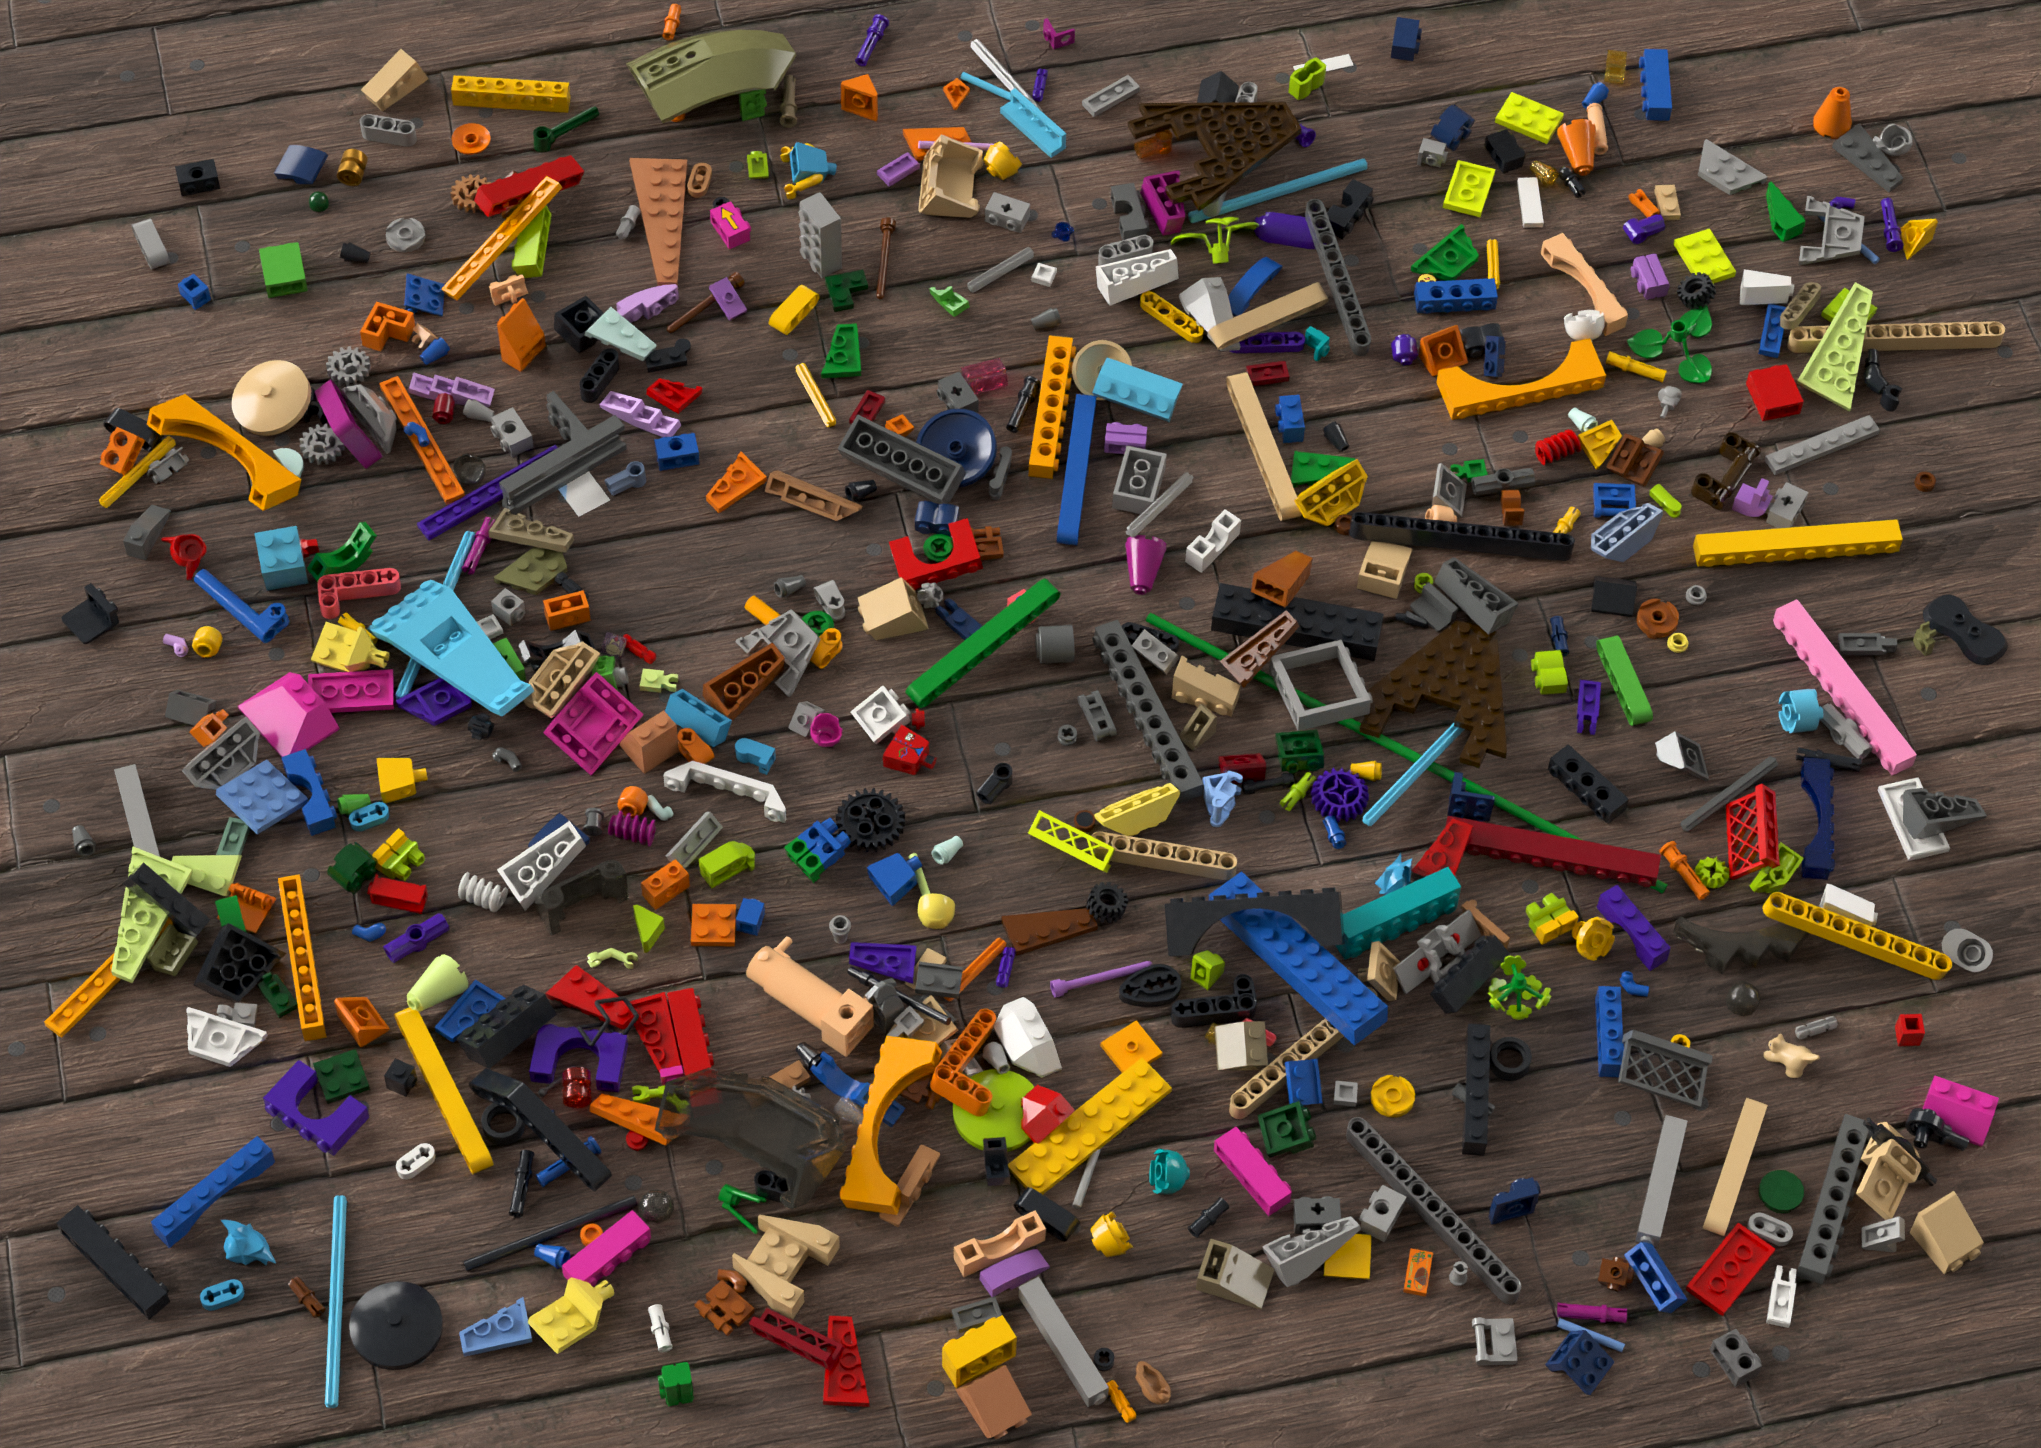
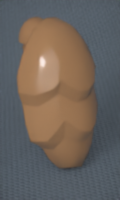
M1144 1361L1138 1362L1135 1378L1142 1388L1143 1395L1155 1404L1162 1405L1170 1400L1171 1391L1163 1375Z

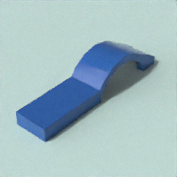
M823 1051L820 1055L822 1058L821 1062L817 1067L812 1065L810 1070L834 1094L847 1101L855 1102L864 1108V1105L869 1100V1087L871 1084L869 1082L862 1083L846 1075L836 1065L834 1059ZM894 1100L886 1111L882 1122L893 1127L904 1112L905 1107Z

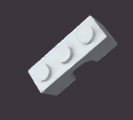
M1224 510L1212 522L1208 535L1205 538L1199 535L1187 547L1185 562L1202 573L1240 534L1241 520L1227 510Z

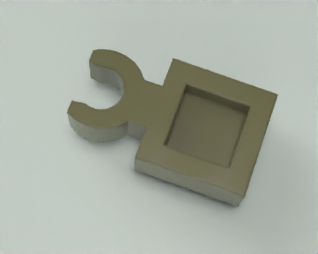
M1929 621L1920 625L1913 639L1916 649L1920 650L1924 656L1932 653L1936 642L1932 637L1937 632L1935 629L1930 630Z

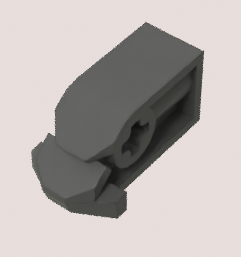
M893 978L879 982L865 994V998L873 1005V1019L885 1035L889 1033L895 1024L894 1020L904 1011V1005L894 988L897 985Z

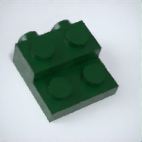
M1317 730L1275 733L1278 760L1282 772L1296 773L1298 770L1308 769L1314 772L1324 768V752Z
M1300 1101L1258 1115L1266 1152L1270 1158L1289 1151L1295 1154L1314 1147L1313 1141L1317 1139L1313 1127L1309 1128L1308 1121L1311 1120V1114L1307 1107L1304 1108Z

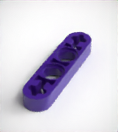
M1300 332L1259 333L1240 341V350H1232L1230 352H1299L1304 349L1305 336ZM1254 340H1258L1261 342V344L1253 345L1251 342ZM1279 340L1281 344L1274 345L1271 341Z

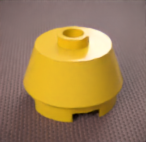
M1000 141L990 145L983 162L987 166V171L992 176H997L1004 180L1018 173L1022 163Z
M1110 1212L1107 1215L1103 1214L1091 1228V1233L1094 1237L1091 1240L1097 1251L1101 1250L1106 1257L1126 1254V1251L1133 1247L1131 1243L1126 1242L1130 1238L1122 1223L1116 1222L1113 1219L1116 1217L1114 1212Z

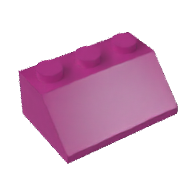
M1934 1075L1923 1109L1935 1111L1937 1116L1944 1120L1945 1124L1952 1126L1953 1132L1969 1138V1143L1982 1147L1999 1098Z

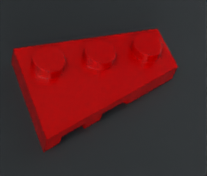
M1452 818L1411 872L1426 877L1449 867L1453 875L1456 876L1474 825Z

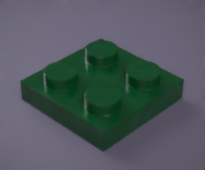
M356 1049L313 1063L327 1104L370 1090Z

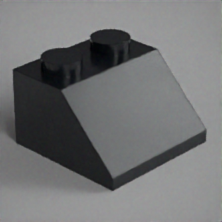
M584 296L555 313L554 330L580 354L595 345L599 340L594 337L589 338L585 336V332L604 312L587 296Z

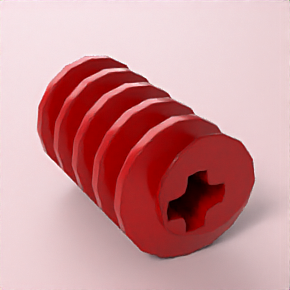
M1567 429L1557 435H1552L1550 438H1544L1543 441L1539 440L1535 444L1536 456L1544 466L1546 460L1548 463H1553V457L1558 461L1560 460V455L1565 458L1568 455L1567 452L1573 455L1574 449L1577 452L1582 450L1578 436L1571 429Z

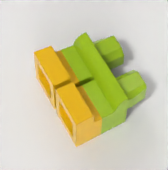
M399 828L385 841L386 844L383 843L372 854L377 861L375 869L393 880L397 877L405 881L411 874V869L407 866L413 863L418 867L425 861L424 854L418 849L417 842L409 840Z
M1553 893L1543 898L1544 908L1541 909L1536 902L1526 907V913L1530 919L1528 925L1542 945L1555 939L1558 935L1572 930L1579 918L1574 910L1571 911L1566 906L1564 898L1558 899Z

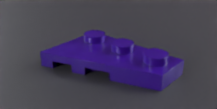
M851 942L849 964L913 984L916 946Z

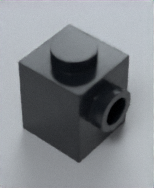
M395 1058L384 1075L386 1088L406 1097L417 1082L415 1067Z

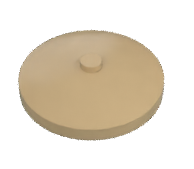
M274 360L259 364L249 370L236 385L232 397L234 416L243 428L253 434L269 436L284 432L303 417L311 399L309 380L299 367L287 361Z

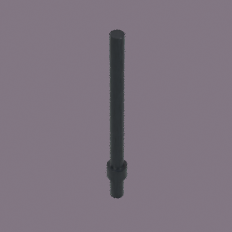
M852 966L847 971L850 976L858 979L861 984L867 987H873L881 982L875 979L874 975L869 972H862ZM895 989L902 1003L947 1026L951 1023V1017Z

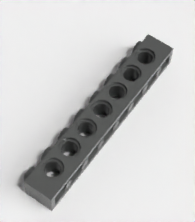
M1848 1114L1844 1115L1796 1273L1798 1277L1819 1284H1823L1825 1277L1830 1278L1833 1265L1829 1263L1831 1257L1836 1258L1839 1245L1835 1243L1837 1238L1841 1239L1845 1226L1841 1225L1842 1219L1847 1220L1850 1211L1847 1202L1848 1200H1853L1856 1188L1852 1187L1854 1181L1858 1182L1862 1169H1859L1858 1165L1859 1162L1863 1163L1861 1160L1865 1151L1863 1148L1865 1143L1868 1144L1871 1138V1131L1863 1125V1119ZM1843 1159H1847L1851 1163H1846ZM1837 1178H1842L1846 1182H1841ZM1832 1197H1836L1840 1201H1835L1832 1199ZM1826 1216H1831L1834 1220H1829ZM1820 1235H1825L1829 1239H1823ZM1815 1254L1821 1255L1823 1259L1817 1258Z

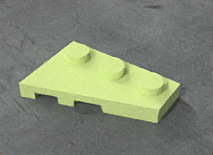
M242 855L173 856L172 862L192 869L193 874L187 884L229 897V887L234 881Z

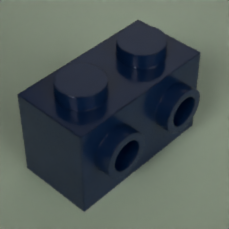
M1397 17L1391 58L1407 61L1414 60V54H1418L1420 43L1416 41L1417 39L1421 40L1422 28H1419L1420 20Z

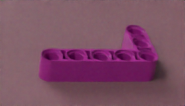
M331 379L314 391L333 432L365 469L383 457L378 448L356 424L341 391Z

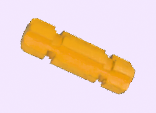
M1114 1380L1107 1382L1106 1384L1109 1387L1108 1395L1111 1396L1110 1399L1119 1413H1122L1124 1421L1127 1423L1133 1421L1136 1418V1412L1132 1407L1130 1408V1403L1123 1392L1118 1389L1119 1386Z

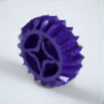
M1333 768L1331 773L1325 770L1323 776L1319 775L1317 777V781L1313 783V789L1311 790L1312 803L1315 805L1316 811H1321L1322 817L1326 815L1335 816L1337 822L1344 819L1347 823L1349 817L1355 820L1357 814L1361 815L1363 813V809L1367 807V801L1369 800L1368 786L1365 785L1364 779H1359L1358 773L1352 775L1351 769L1348 772H1344L1343 768L1340 771H1336Z

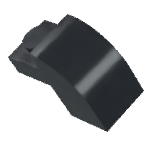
M1005 1137L983 1139L987 1185L1002 1186L1010 1184Z

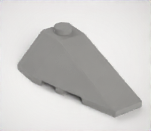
M1221 277L1202 278L1179 294V299L1185 312L1188 315L1192 314L1196 319V324L1199 327L1202 326L1207 332L1214 326L1233 318L1227 290ZM1235 343L1220 351L1240 350V343Z
M1350 1216L1326 1223L1320 1230L1311 1231L1309 1228L1303 1230V1235L1291 1238L1289 1234L1280 1237L1262 1247L1278 1278L1286 1287L1298 1284L1301 1280L1310 1276L1361 1230V1227Z

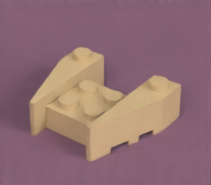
M759 1215V1230L765 1233L747 1260L735 1253L732 1255L733 1268L754 1287V1290L767 1301V1304L774 1311L793 1320L804 1303V1290L791 1284V1281L808 1256L828 1266L840 1248L839 1236L819 1225Z

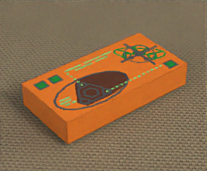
M1410 1249L1404 1293L1426 1297L1433 1252Z

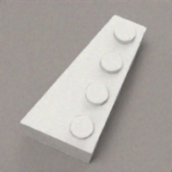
M1169 249L1096 266L1097 287L1109 306L1179 279L1177 257Z
M569 821L497 870L526 911L586 845Z

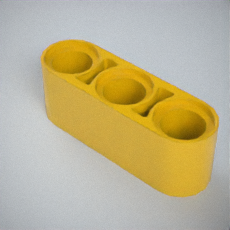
M804 285L798 286L771 315L769 325L788 335L816 306L819 294Z

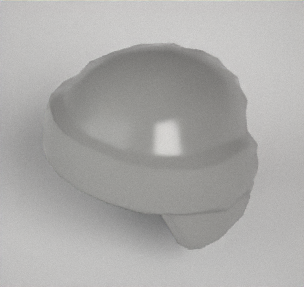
M1889 124L1882 131L1880 138L1877 136L1873 138V142L1877 144V148H1880L1886 154L1900 156L1910 150L1913 138L1906 128L1896 124Z

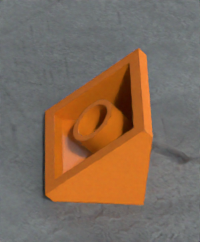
M866 74L842 81L841 110L877 121L878 94L869 75Z
M1458 325L1421 338L1418 356L1431 376L1438 375V370L1459 367L1468 363Z
M344 997L334 1000L337 1016L360 1047L389 1031L390 1028L367 997Z

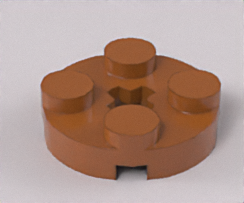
M1650 599L1640 606L1636 618L1637 624L1646 633L1648 638H1662L1676 631L1679 613L1672 603L1667 601L1666 604L1660 602L1661 599ZM1654 616L1662 617L1661 621L1654 620Z

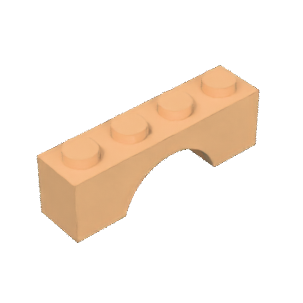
M1035 1210L1015 1219L1009 1228L995 1237L986 1240L973 1238L955 1246L954 1260L963 1277H966L1045 1241L1046 1228Z

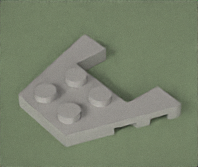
M1807 196L1805 215L1824 216L1825 225L1822 247L1801 246L1799 265L1859 255L1861 252L1864 216L1843 208L1837 209L1830 206V203L1825 201L1821 203L1814 200V197Z
M791 609L769 621V624L751 631V634L744 638H738L735 642L748 655H751L764 641L768 644L773 642L784 656L785 662L790 666L775 683L787 696L791 697L821 638Z

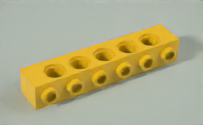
M454 75L451 87L452 101L455 106L568 113L571 98L569 83Z

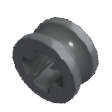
M1071 725L1061 726L1058 730L1059 743L1065 746L1075 743L1077 736L1076 728ZM1071 733V736L1064 737V734Z

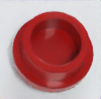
M919 708L915 709V713H911L912 726H916V730H920V727H925L924 710H919Z
M631 1130L626 1135V1143L629 1148L639 1151L647 1146L648 1138Z

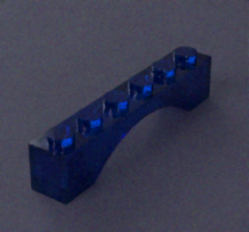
M1804 757L1801 766V787L1813 802L1818 818L1817 834L1813 841L1805 848L1802 856L1804 858L1802 860V878L1828 880L1830 872L1834 871L1835 860L1831 859V853L1833 854L1834 841H1831V835L1834 833V822H1831V817L1834 814V804H1830V799L1833 798L1834 787L1830 786L1834 770L1830 768L1829 759Z

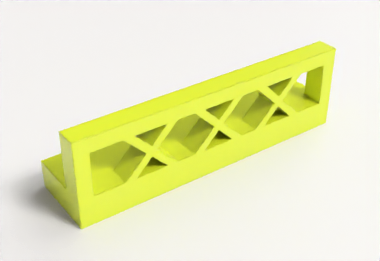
M1039 810L1028 834L1108 873L1111 867L1108 863L1116 848ZM1042 817L1050 821L1052 829L1046 831L1037 829ZM1068 829L1070 838L1063 841L1059 840L1056 830ZM1084 837L1088 841L1089 848L1079 850L1075 840ZM1091 841L1098 845L1092 846ZM1104 847L1109 850L1104 861L1096 858L1094 849ZM1091 851L1092 856L1085 852Z

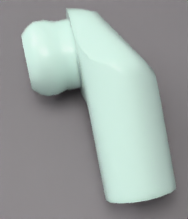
M648 796L647 806L657 817L666 821L673 816V811L670 807L667 806L663 809L654 796Z

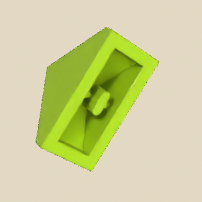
M633 905L635 921L644 953L650 951L664 931V918L639 905Z

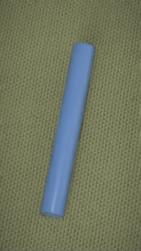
M1561 1318L1558 1322L1557 1327L1569 1332L1586 1330L1597 1343L1619 1352L1623 1351L1625 1344Z

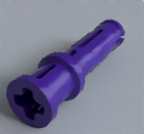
M877 14L873 17V24L867 29L868 36L855 59L856 64L859 66H866L877 41L883 38V31L889 26V20L885 16Z
M1884 198L1880 203L1885 222L1883 233L1887 239L1886 249L1890 252H1897L1904 246L1903 240L1900 238L1901 228L1897 226L1893 200L1891 198Z

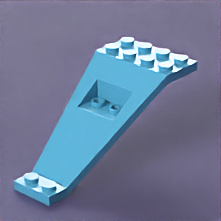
M433 580L423 582L419 589L414 593L406 595L401 603L392 606L384 616L375 619L372 625L367 628L372 635L392 644L497 715L504 716L534 692L530 684L521 681L453 590Z

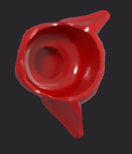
M196 534L161 538L162 542L171 544L170 553L173 560L179 566L186 567L187 580H191L199 566L200 560L207 551L203 539Z

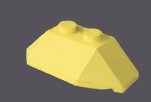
M1168 783L1163 787L1148 789L1111 804L1094 814V816L1103 826L1125 836L1137 835L1144 829L1156 827L1159 823L1166 821L1180 795V791L1174 785Z

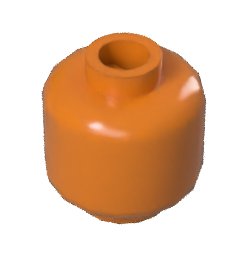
M626 787L622 791L617 803L619 811L622 810L625 817L628 812L631 813V818H635L636 815H642L648 802V795L639 787Z

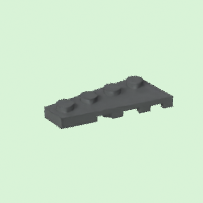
M1860 123L1833 142V149L1887 192H1891L1902 183L1903 177L1880 148H1877V144L1873 142V139Z

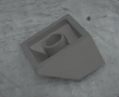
M1676 731L1655 743L1657 748L1656 755L1661 762L1701 780H1709L1699 743Z

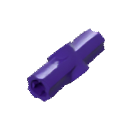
M438 913L420 925L413 924L409 926L405 934L386 944L383 948L390 961L395 963L412 952L423 951L428 942L447 932L450 928L443 915Z

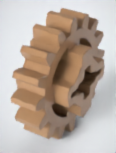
M470 174L467 179L462 176V181L456 180V186L451 187L453 205H458V210L465 208V213L469 210L475 213L476 209L482 211L474 199L478 188L483 184H490L491 182H487V178L481 180L480 175L473 178Z

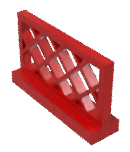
M1764 784L1755 786V792L1726 804L1729 878L1732 880L1766 866L1772 869L1780 866L1775 791ZM1756 799V805L1753 810L1749 809L1753 800ZM1741 806L1740 811L1734 817L1733 809ZM1748 810L1751 813L1746 819V821L1743 823L1741 819ZM1757 816V823L1755 827H1750L1754 818ZM1740 823L1743 826L1739 830L1738 834L1735 836L1734 830ZM1749 828L1752 831L1746 841H1744L1742 838ZM1758 834V842L1753 847L1751 843ZM1741 841L1744 844L1738 854H1736L1735 849ZM1751 847L1753 850L1745 860L1743 856L1748 848ZM1759 852L1760 861L1752 864L1754 858ZM1741 860H1743V866L1740 870L1737 871V865Z

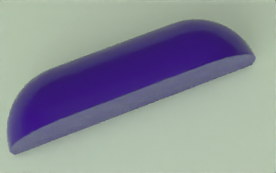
M1266 212L1264 216L1256 217L1254 220L1255 223L1259 224V227L1255 228L1254 232L1258 238L1265 242L1316 249L1305 217Z

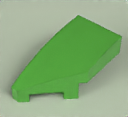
M952 286L947 287L945 290H936L935 287L929 288L935 300L952 316L955 317L969 308V301L958 293L953 292Z

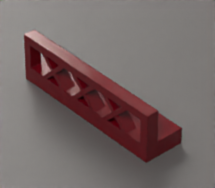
M766 1308L760 1319L753 1316L749 1322L754 1334L831 1371L845 1348L844 1345ZM769 1316L777 1320L778 1326L775 1327L766 1322ZM793 1327L796 1329L797 1335L793 1336L783 1330ZM813 1337L817 1345H812L802 1339ZM832 1346L836 1350L831 1356L830 1353L822 1350V1348Z

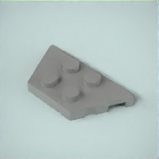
M1707 139L1704 141L1698 176L1729 195L1740 190L1749 189L1752 187V184L1758 182L1763 184L1767 181L1768 176L1711 141Z

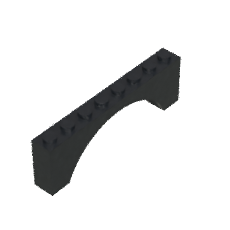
M1335 887L1322 888V892L1314 893L1313 889H1302L1300 894H1292V890L1278 891L1279 895L1270 896V892H1259L1257 897H1248V893L1235 894L1233 899H1227L1226 895L1213 896L1214 900H1205V896L1192 897L1190 902H1183V898L1170 899V903L1165 904L1168 956L1193 954L1200 939L1213 924L1229 914L1246 909H1268L1281 912L1303 924L1314 935L1320 946L1345 944L1341 891H1335Z

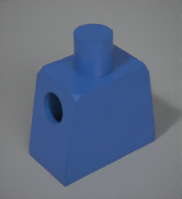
M896 853L869 865L867 870L869 878L891 906H893L917 884L915 871L922 867V863L917 856L905 861L899 853Z

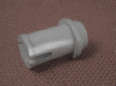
M1458 1261L1450 1272L1449 1280L1453 1285L1462 1286L1467 1281L1466 1273L1468 1266L1465 1262Z

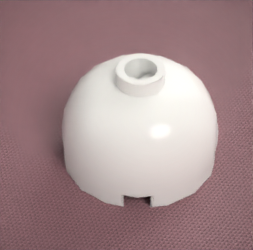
M1597 310L1578 311L1577 316L1572 317V313L1564 317L1566 332L1576 341L1590 338L1592 342L1593 339L1598 338L1602 334L1604 329V313L1600 314V311Z

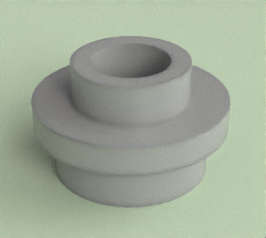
M1694 585L1687 590L1686 599L1690 604L1701 605L1706 601L1707 594L1703 587Z

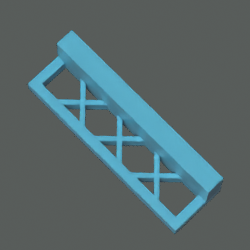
M1016 88L1011 90L1010 102L1000 108V113L1050 158L1066 149V133Z

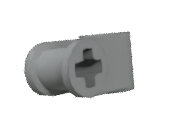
M831 580L814 587L816 599L823 607L825 613L829 614L833 621L843 619L845 616L844 598L839 592L835 581Z

